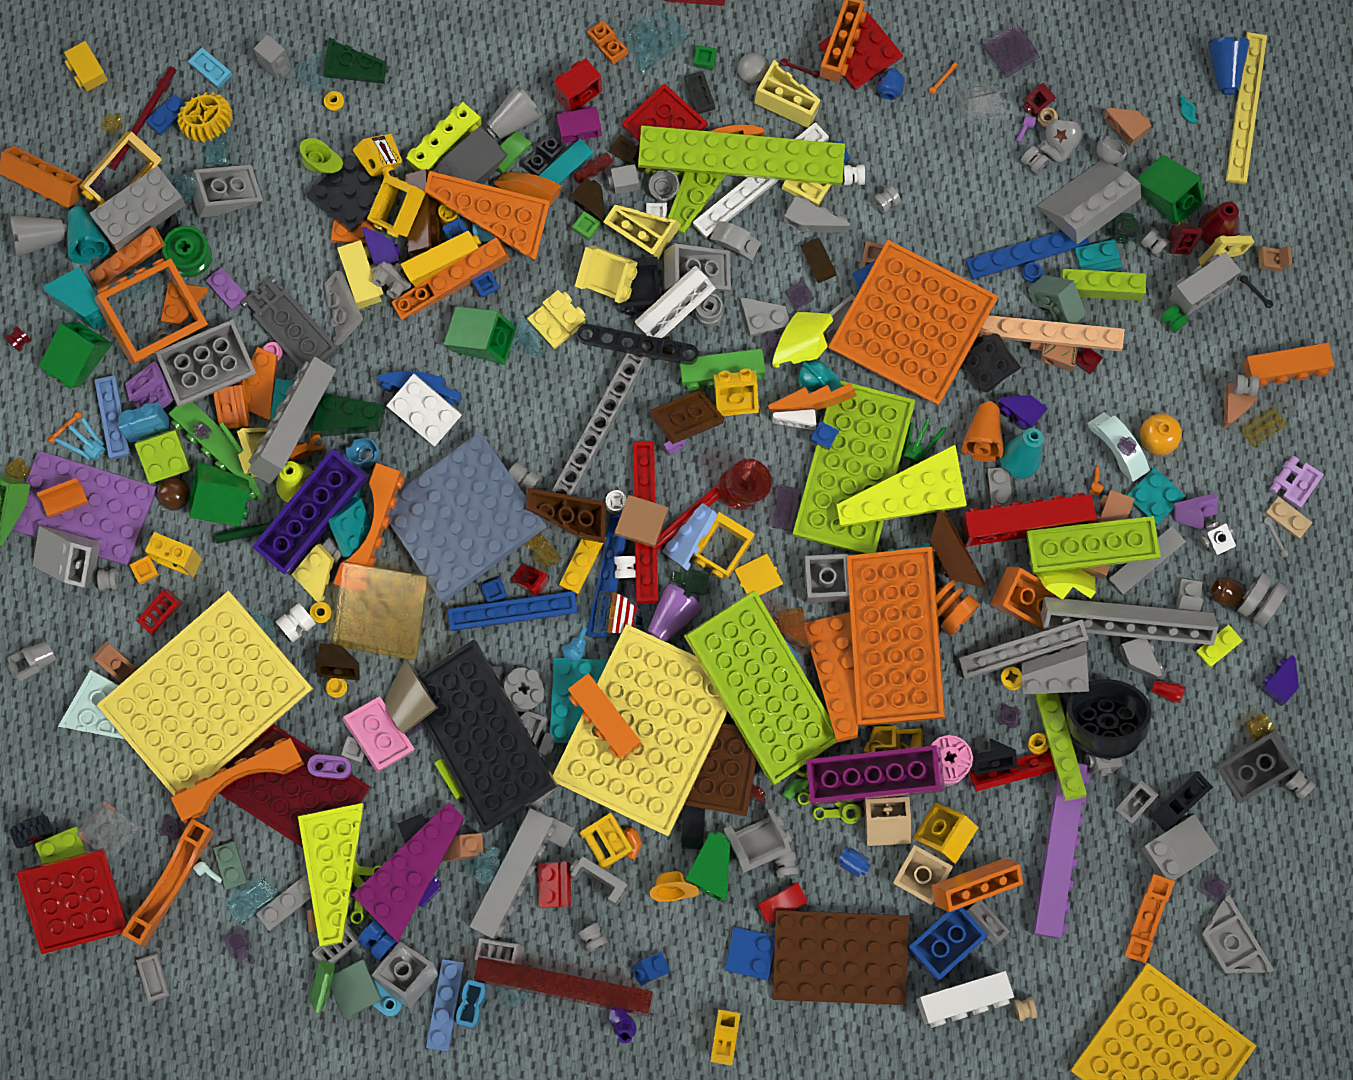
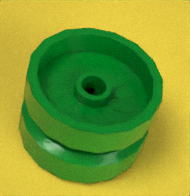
M181 226L174 228L165 237V246L162 247L165 260L172 259L182 277L192 278L199 276L208 269L212 262V251L206 237L200 230L192 226Z

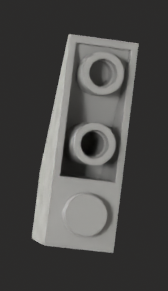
M795 196L784 215L783 223L800 232L848 233L850 223L847 219L831 214L824 207L813 205L810 200L804 197L799 198Z

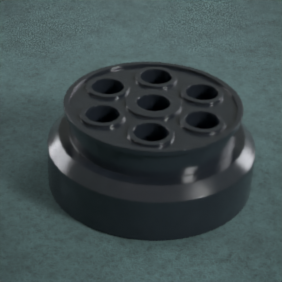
M1113 679L1090 681L1088 692H1073L1068 700L1067 727L1078 747L1092 756L1103 759H1116L1127 756L1138 748L1150 729L1151 706L1147 697L1139 689L1126 682Z

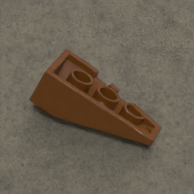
M532 488L526 489V510L583 540L605 542L606 502Z

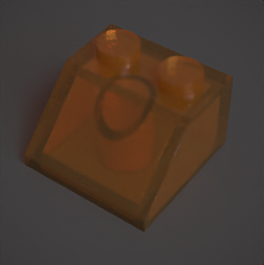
M803 607L777 611L776 618L773 621L783 638L793 650L804 657H808L811 652V643Z

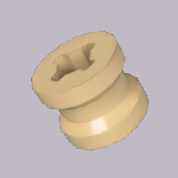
M1031 996L1026 997L1023 1001L1019 999L1013 1001L1019 1022L1029 1017L1031 1019L1037 1018L1036 1007Z

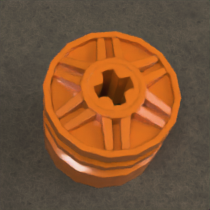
M951 580L936 592L938 619L941 616L944 618L940 628L950 637L961 627L960 624H964L980 606V603L972 595H968L964 599L959 598L964 589L962 586L955 592L952 591L957 585L955 580Z

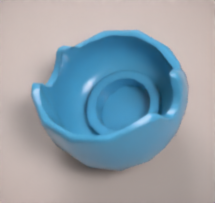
M369 438L354 439L352 445L345 449L346 455L362 469H367L375 464L380 455L378 445ZM366 450L365 460H362L361 454Z

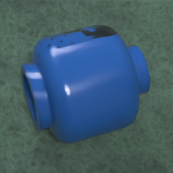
M894 68L881 72L876 87L880 97L887 100H895L903 92L904 76Z

